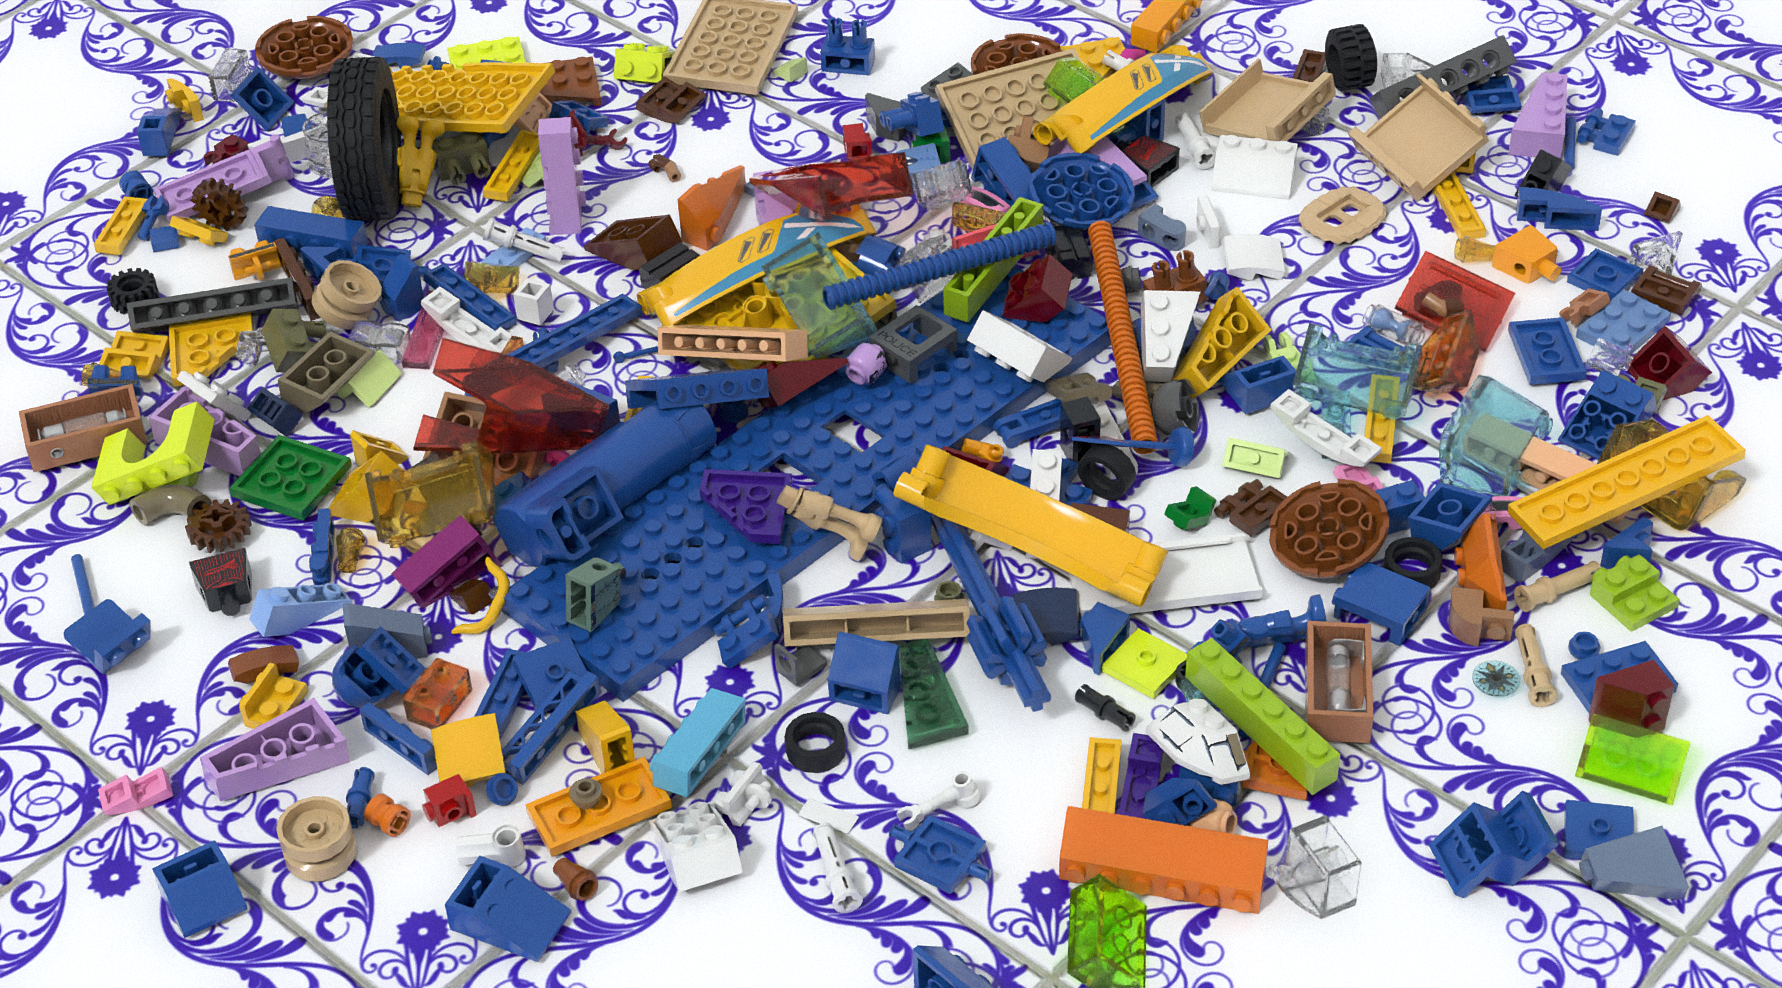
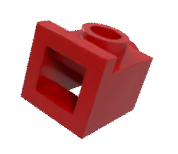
M863 123L842 125L843 146L847 164L873 161L872 139L869 133H865Z
M459 774L423 789L426 803L422 804L424 814L429 822L435 821L438 827L456 821L467 814L470 818L477 816L473 794Z

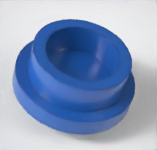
M1583 631L1576 633L1570 639L1568 650L1573 657L1581 660L1598 655L1600 653V644L1594 634Z
M495 774L486 784V795L495 805H508L517 796V782L509 774Z

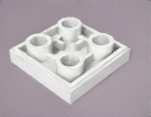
M181 371L177 377V380L218 408L245 422L250 416V411L242 406L245 401L231 392L227 396L228 389L213 380L211 384H208L210 379L197 371L193 375L186 371Z

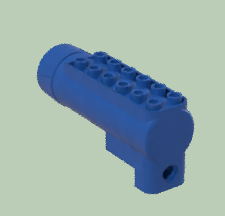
M656 399L644 406L641 411L626 422H619L496 506L493 511V522L508 551L513 556L518 557L524 563L533 567L544 566L553 559L577 560L592 550L588 544L591 540L624 518L621 511L680 470L690 466L692 462L715 446L717 434L712 418L703 405L658 409Z

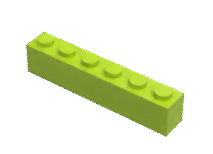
M1019 197L984 240L989 241L993 237L997 238V236H1004L1007 233L1012 234L1014 231L1020 232L1021 229H1028L1031 226L1035 227L1038 224L1043 225L1044 204ZM1017 254L1013 258L1009 257V259H1002L999 262L994 261L992 264L986 263L985 266H978L975 269L971 268L968 271L963 270L961 273H956L943 288L944 315L969 322L1023 255Z
M1213 638L1187 651L1185 677L1306 790L1313 795L1337 780L1341 754Z

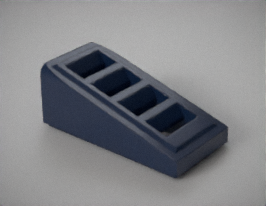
M264 387L260 389L247 407L250 413L285 436L291 434L303 416L296 408Z

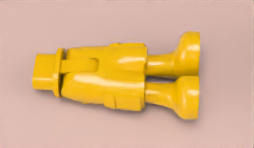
M400 116L397 118L396 124L404 138V145L398 148L397 155L399 193L402 194L401 204L420 208L422 207L423 197H426L427 194L426 191L429 186L431 173L435 168L437 154L431 148L434 140L445 132V124L436 120L424 121L421 124L420 149H417L415 147V140L419 129V120L411 116Z

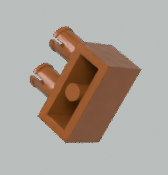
M1189 250L1183 251L1184 260L1182 259L1181 252L1177 254L1178 267L1169 270L1170 265L1167 261H1158L1159 270L1157 263L1154 262L1152 264L1154 277L1143 281L1144 290L1200 292L1197 304L1209 300L1208 296L1204 295L1207 288L1206 279L1195 266L1194 253Z

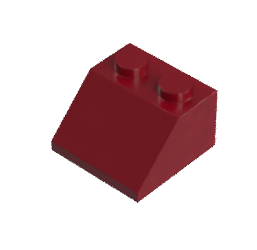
M1666 326L1624 365L1636 381L1638 377H1643L1666 385L1668 389L1663 400L1691 393L1712 373L1689 345Z
M1655 660L1597 677L1588 721L1593 726L1633 738L1656 734L1665 729L1674 685Z

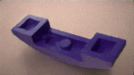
M1133 733L1128 756V768L1117 814L1147 819L1143 815L1146 792L1157 787L1159 784L1164 750L1148 735Z

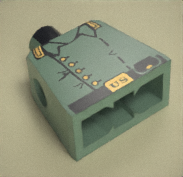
M592 558L566 574V621L592 632L620 602L621 580L626 576V570L623 565L617 562L612 564L600 558Z

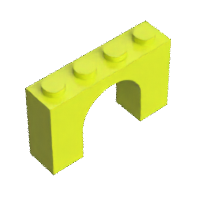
M197 401L174 410L165 440L153 454L143 460L146 446L128 428L105 437L91 488L104 501L112 505L203 470L215 419Z

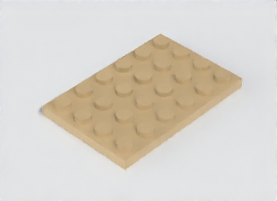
M702 0L667 65L663 77H667L680 86L688 82L700 89L707 88L723 92L731 91L747 95H758L798 14V4L766 0Z
M1075 48L941 83L936 85L935 92L973 171L980 146L1006 137L1008 140L1009 135L1014 136L1016 125L1021 126L1024 116L1034 118L1030 139L1037 141L1033 132L1035 125L1052 116L1069 102L1092 88L1093 84ZM1053 141L1052 143H1050L1049 151H1050V149H1051V147H1052V145L1054 144L1055 141Z

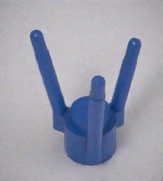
M1220 271L1212 273L1208 278L1204 295L1210 299L1218 300L1219 297L1229 292L1230 281L1228 276Z

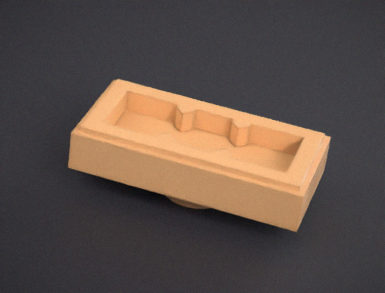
M539 92L514 125L520 131L537 132L539 119L548 118L551 113L552 104Z

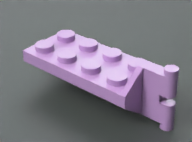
M274 134L270 136V141L153 188L157 198L162 195L169 202V210L166 215L169 224L172 216L190 217L200 213L192 209L195 203L191 202L190 199L193 196L192 192L204 179L208 182L213 177L218 183L222 178L227 186L233 183L235 191H242L240 196L256 191L282 178L286 180L293 179L295 174L288 157L285 156L286 152L280 136Z

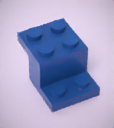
M1522 790L1500 812L1473 802L1428 845L1454 894L1465 898L1486 877L1514 886L1559 845V842L1532 795Z

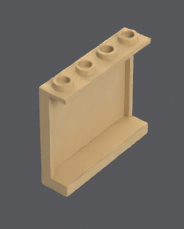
M1257 58L1199 111L1203 132L1216 136L1235 135L1245 138L1288 141L1336 96L1333 74L1323 72L1314 82L1263 72L1261 59Z
M1420 73L1416 76L1421 85L1366 132H1361L1356 126L1348 132L1355 148L1416 202L1489 142L1485 132L1487 127L1484 122L1478 117L1475 119L1471 117V113L1463 104L1458 106L1450 93L1447 91L1441 92L1439 86L1432 78L1426 79Z

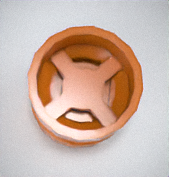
M380 793L367 804L364 817L373 826H380L381 831L388 836L396 837L408 826L411 813L403 805L395 804L394 800L386 794Z

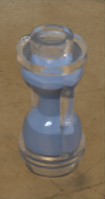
M1371 304L1363 315L1362 323L1405 346L1411 348L1416 345L1418 346L1425 337L1423 323L1396 313L1381 304Z

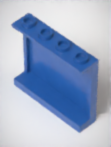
M767 368L728 369L625 380L628 409L642 408L656 399L658 409L769 397Z

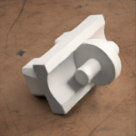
M752 762L746 771L737 770L731 777L732 789L729 792L720 791L714 798L718 812L728 815L733 826L741 827L756 807L765 809L772 801L771 795L768 792L771 789V785L762 775L761 764Z

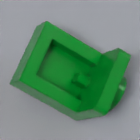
M1194 486L1190 488L1186 501L1168 504L1164 515L1171 519L1176 527L1183 530L1205 526L1209 521L1216 499L1199 487Z

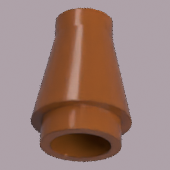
M561 858L554 864L553 873L559 878L571 898L585 901L596 893L598 880L593 871L575 864L567 858Z

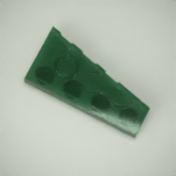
M929 639L899 645L908 750L969 734V725Z

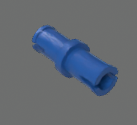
M360 767L359 770H355L352 787L348 789L346 794L347 811L352 828H359V825L363 826L365 809L373 798L371 788L375 779V773L367 767Z

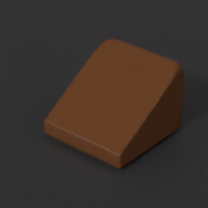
M1655 191L1644 212V216L1670 224L1681 208L1680 200Z
M470 579L449 594L450 598L469 614H475L491 604L494 599L487 582Z

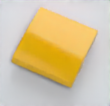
M117 330L111 348H104L98 365L108 366L110 368V375L120 376L121 367L135 366L138 378L150 379L159 369L169 350V337Z
M495 713L459 720L431 730L439 782L459 774L467 787H473V782L489 780L495 774L505 773Z

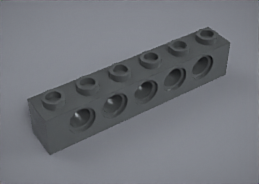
M1502 35L1420 72V74L1426 79L1432 78L1439 86L1441 92L1454 93L1457 97L1469 91L1468 86L1472 84L1479 87L1489 82V77L1494 74L1497 78L1510 72L1509 67L1516 63L1517 60L1505 36ZM1483 60H1485V61L1487 62L1488 67L1485 66V64L1483 63ZM1462 69H1464L1467 72L1468 77L1464 75ZM1417 74L1384 88L1369 98L1379 119L1401 102L1400 97L1405 99L1421 85L1416 76ZM1441 78L1447 82V86L1443 84Z
M292 277L127 303L131 331L144 334L169 330V326L248 313H251V316L270 314L273 308L299 309L295 283Z

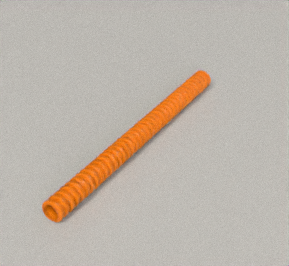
M1096 221L1089 226L1088 234L1131 440L1158 442L1112 227L1106 221ZM1133 448L1138 454H1149L1156 450Z

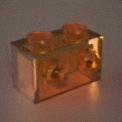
M436 658L429 668L422 672L420 679L415 685L406 691L402 699L407 721L431 730L445 725L473 690L469 669Z

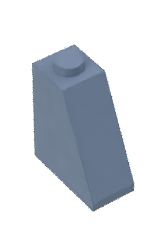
M350 603L343 604L344 628L349 648L354 645H359L357 648L361 647L381 626L416 659L428 657L427 645L433 644L430 626L424 627L422 614Z
M1662 825L1585 848L1579 862L1583 879L1590 881L1594 891L1679 900L1684 898L1689 889Z

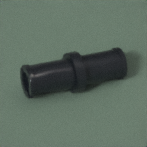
M1087 684L1081 686L1085 692L1081 689L1077 690L1075 701L1092 710L1100 720L1106 719L1125 732L1129 730L1125 723L1131 727L1133 726L1136 715L1118 705L1116 700L1110 695L1104 696Z

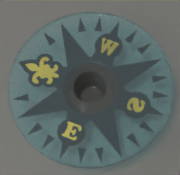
M1501 661L1483 662L1475 667L1472 674L1475 686L1483 693L1491 696L1510 695L1520 685V675L1517 670Z

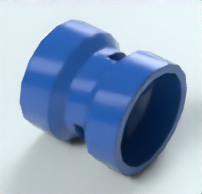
M129 171L122 175L119 186L127 197L149 199L153 196V188L140 172Z

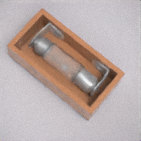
M133 384L18 411L25 448L33 472L100 456L105 437L127 428L144 445L148 444Z
M1307 621L1305 640V722L1325 741L1370 743L1373 725L1371 624Z

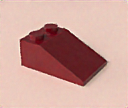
M846 358L775 363L774 361L766 363L764 361L752 368H767L769 397L758 398V401L762 407L780 406L849 362Z

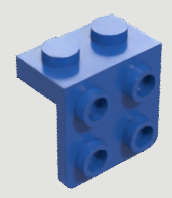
M106 599L67 627L63 632L64 639L103 675L150 640L151 620L143 613L132 619L114 601Z

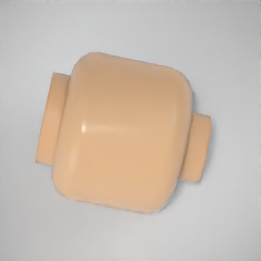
M1214 799L1217 803L1216 808L1187 824L1190 827L1234 834L1237 827V815L1229 803Z

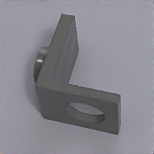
M779 643L774 645L776 671L796 687L827 666V660L808 645L794 654L790 653Z

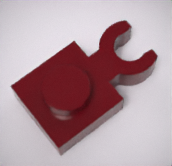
M231 134L214 145L215 151L207 152L203 156L205 165L215 164L249 150L248 144L250 143Z

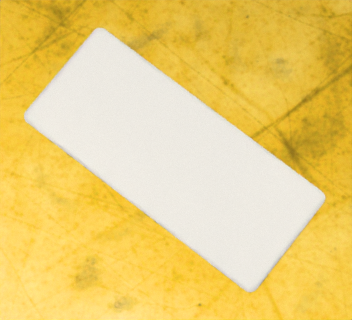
M810 798L798 813V816L819 824L829 823L835 830L846 834L850 832L859 818L856 815Z

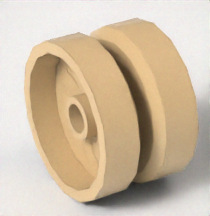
M338 260L330 263L325 269L321 282L317 285L312 295V305L315 312L332 326L355 330L367 322L372 309L381 296L382 287L378 278L363 265L349 260Z
M312 796L301 799L287 807L279 817L276 827L287 869L295 877L305 881L328 880L346 871L354 861L357 846L347 808L338 800L327 796Z

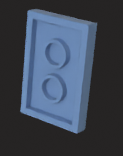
M1624 289L1610 303L1577 328L1576 338L1624 361L1670 321L1671 312Z

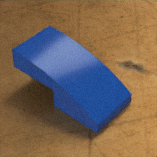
M392 43L375 47L372 56L383 57L388 64L396 62L401 69L402 66H413L422 63L427 48L425 45L417 43Z

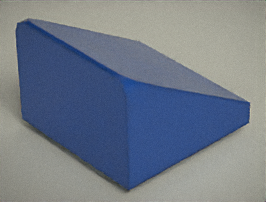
M305 114L281 118L284 137L309 129Z

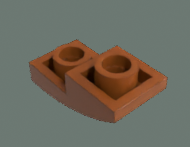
M293 645L270 646L251 650L230 658L228 667L233 682L249 684L256 681L259 673L263 672L269 663L277 665L279 674L285 672L297 673L299 660Z

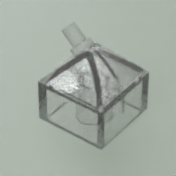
M1324 815L1290 829L1280 865H1269L1266 869V875L1274 879L1281 891L1296 905L1317 918L1323 919L1356 905L1362 862L1329 818Z

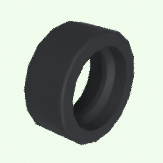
M1095 444L1080 459L1077 467L1078 476L1086 488L1092 489L1094 495L1105 500H1118L1133 485L1136 478L1135 467L1131 459L1122 450L1110 444ZM1096 463L1107 467L1115 475L1117 481L1105 476L1099 470Z
M1416 537L1400 538L1389 544L1385 550L1383 568L1427 585L1432 589L1440 580L1442 554L1438 547L1430 541ZM1404 559H1416L1424 562L1429 568L1422 571H1408L1398 566L1396 562Z
M821 712L806 713L793 719L786 728L784 738L787 758L799 770L810 773L829 771L839 765L845 756V731L842 723L834 716ZM813 734L825 735L834 740L827 748L817 751L806 750L797 745L799 740Z

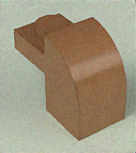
M1024 116L1021 126L1016 125L1014 136L1009 135L1008 141L1016 147L1019 157L1024 164L1029 166L1032 173L1040 167L1041 162L1047 159L1050 144L1042 145L1038 141L1030 139L1034 118Z
M1452 587L1448 625L1452 634L1457 639L1476 647L1479 646L1480 638L1502 641L1511 640L1514 611L1483 608L1484 590Z

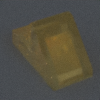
M467 261L465 262L464 278L478 289L483 290V293H514L519 287L520 266Z

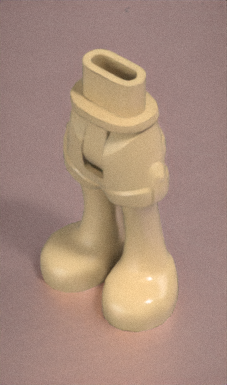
M786 485L776 503L787 508L786 513H792L795 518L811 529L818 530L822 528L830 530L846 538L850 543V557L855 561H860L868 543L872 542L876 537L882 523V517L873 513L865 514L833 503L834 498L822 495L819 492L804 490L802 487L796 490Z

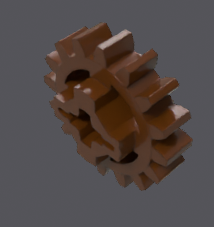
M212 177L208 182L204 179L197 185L192 192L193 196L190 201L195 203L192 209L200 212L199 219L205 218L207 225L212 223L215 224V228L219 229L223 226L225 231H229L231 227L237 229L247 217L246 213L249 210V207L245 206L247 199L240 198L242 191H235L233 183L227 186L224 179L221 178L217 183Z
M217 499L213 500V504L209 506L203 503L202 510L194 509L192 511L194 517H187L186 519L188 525L185 526L190 544L196 545L199 551L207 547L208 553H212L215 548H219L221 553L228 546L234 549L236 548L235 542H245L244 535H250L251 533L250 527L252 523L247 508L240 507L238 501L230 505L229 499H225L222 504L218 503Z

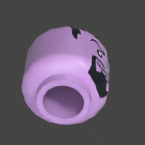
M861 343L847 357L849 363L845 365L846 374L851 381L858 385H870L885 371L887 359L884 350L880 346Z

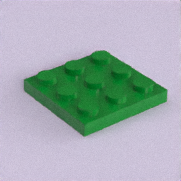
M278 435L231 485L229 490L231 497L304 521L352 467V463L349 457Z

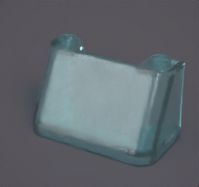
M819 232L762 266L766 277L762 280L770 293L776 291L798 329L807 330L808 357L814 355L818 359L858 346L861 343L869 342V336L878 331L861 301L858 303L852 301L851 305L847 306L844 304L841 308L836 306L834 310L828 309L825 305L822 295L823 287L827 285L831 287L832 284H839L841 281L847 282L848 279Z
M1309 323L1293 381V391L1308 402L1316 400L1380 413L1389 419H1399L1407 414L1423 364L1422 345L1408 343L1404 351H1400L1399 346H1394L1393 351L1339 341L1337 334H1332L1330 338L1323 334V326Z
M1478 375L1442 432L1439 443L1440 482L1490 495L1510 496L1512 490L1520 485L1522 472L1518 470V462L1533 436L1543 439L1552 430L1553 419L1549 417V412L1493 377Z

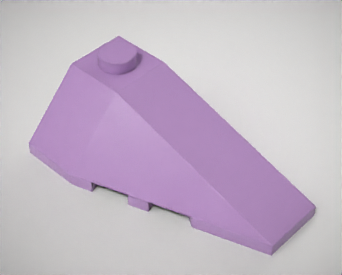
M1106 136L1085 152L1100 156V161L1110 165L1115 163L1129 175L1134 186L1147 180V175ZM1058 138L1052 145L1047 159L1059 154L1073 153L1074 150L1066 139L1060 141Z

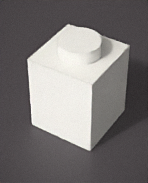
M526 278L513 293L516 315L519 320L541 326L554 310L550 284Z

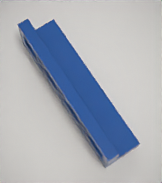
M571 671L566 674L502 749L506 774L511 775L517 782L524 785L577 722L576 711L590 706L601 694L599 680L596 675L589 671L583 677ZM571 683L575 684L568 695L564 697L565 690ZM556 708L545 720V714L547 713V711L549 709ZM536 731L526 743L525 737L529 732ZM516 754L515 757L509 762L510 766L505 763L506 759L510 755Z

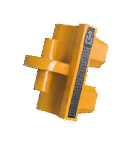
M267 240L257 242L254 246L255 248L244 250L240 247L232 249L228 258L234 280L256 275L258 280L264 279L263 272L281 268L275 242L269 244Z

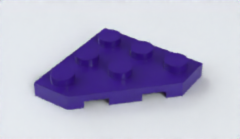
M704 469L700 485V498L750 542L781 544L787 508L776 502L786 485L792 487V473Z

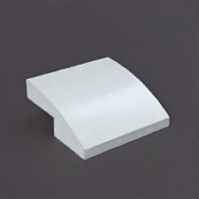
M1235 234L1224 236L1222 239L1227 274L1252 281L1256 273L1278 280L1282 279L1285 274V267L1279 238L1258 234Z

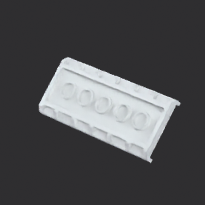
M1245 533L1152 543L1169 552L1141 608L1102 591L1069 573L1072 588L1077 589L1079 593L1080 619L1086 611L1090 612L1097 601L1124 613L1131 614L1260 599L1263 595V588L1259 586L1245 542Z

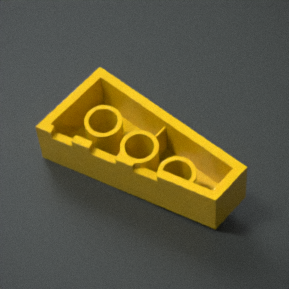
M1238 286L1218 298L1172 378L1173 380L1186 378L1191 382L1195 390V394H1190L1191 399L1212 387L1272 330Z

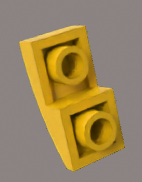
M172 78L166 79L169 89L165 90V94L169 104H174L176 108H182L185 114H190L194 123L204 120L196 94L185 84Z

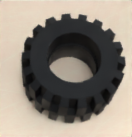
M1356 24L1329 30L1325 42V61L1328 73L1333 74L1336 89L1346 91L1371 86L1375 82L1377 74V53L1373 38L1367 27L1363 24Z

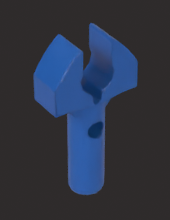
M154 195L151 196L141 209L147 215L137 235L140 240L146 241L150 235L149 230L153 228L158 216L167 215L169 202L162 195L159 198Z

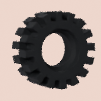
M128 268V272L124 273L121 270L118 272L119 276L114 274L111 276L112 280L107 281L106 289L109 300L116 312L120 310V314L125 315L128 311L127 303L159 298L155 277L152 272L149 273V270L144 269L142 271L141 268H136L133 271L132 268Z

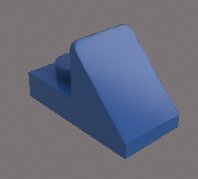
M304 246L300 248L305 270L319 283L329 264L337 261V257L344 258L342 249L339 247Z
M1643 516L1605 543L1600 566L1611 569L1615 567L1618 560L1623 556L1628 555L1632 558L1638 554L1650 563L1653 551L1649 545L1652 541L1653 522Z

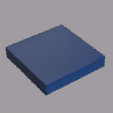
M1595 248L1568 274L1567 283L1583 290L1589 288L1608 292L1611 301L1622 290L1628 291L1641 277L1644 269Z

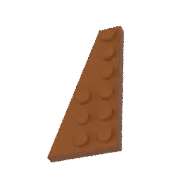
M593 56L547 62L552 63L555 73L540 90V93L551 104L559 100H574L580 104L581 101L593 102V106H602Z

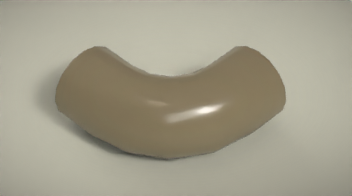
M173 484L153 488L131 499L129 502L132 513L143 525L171 513L181 514L185 517H194L192 512L194 509L202 510L203 503H206L208 506L212 504L210 498L197 489L187 485Z

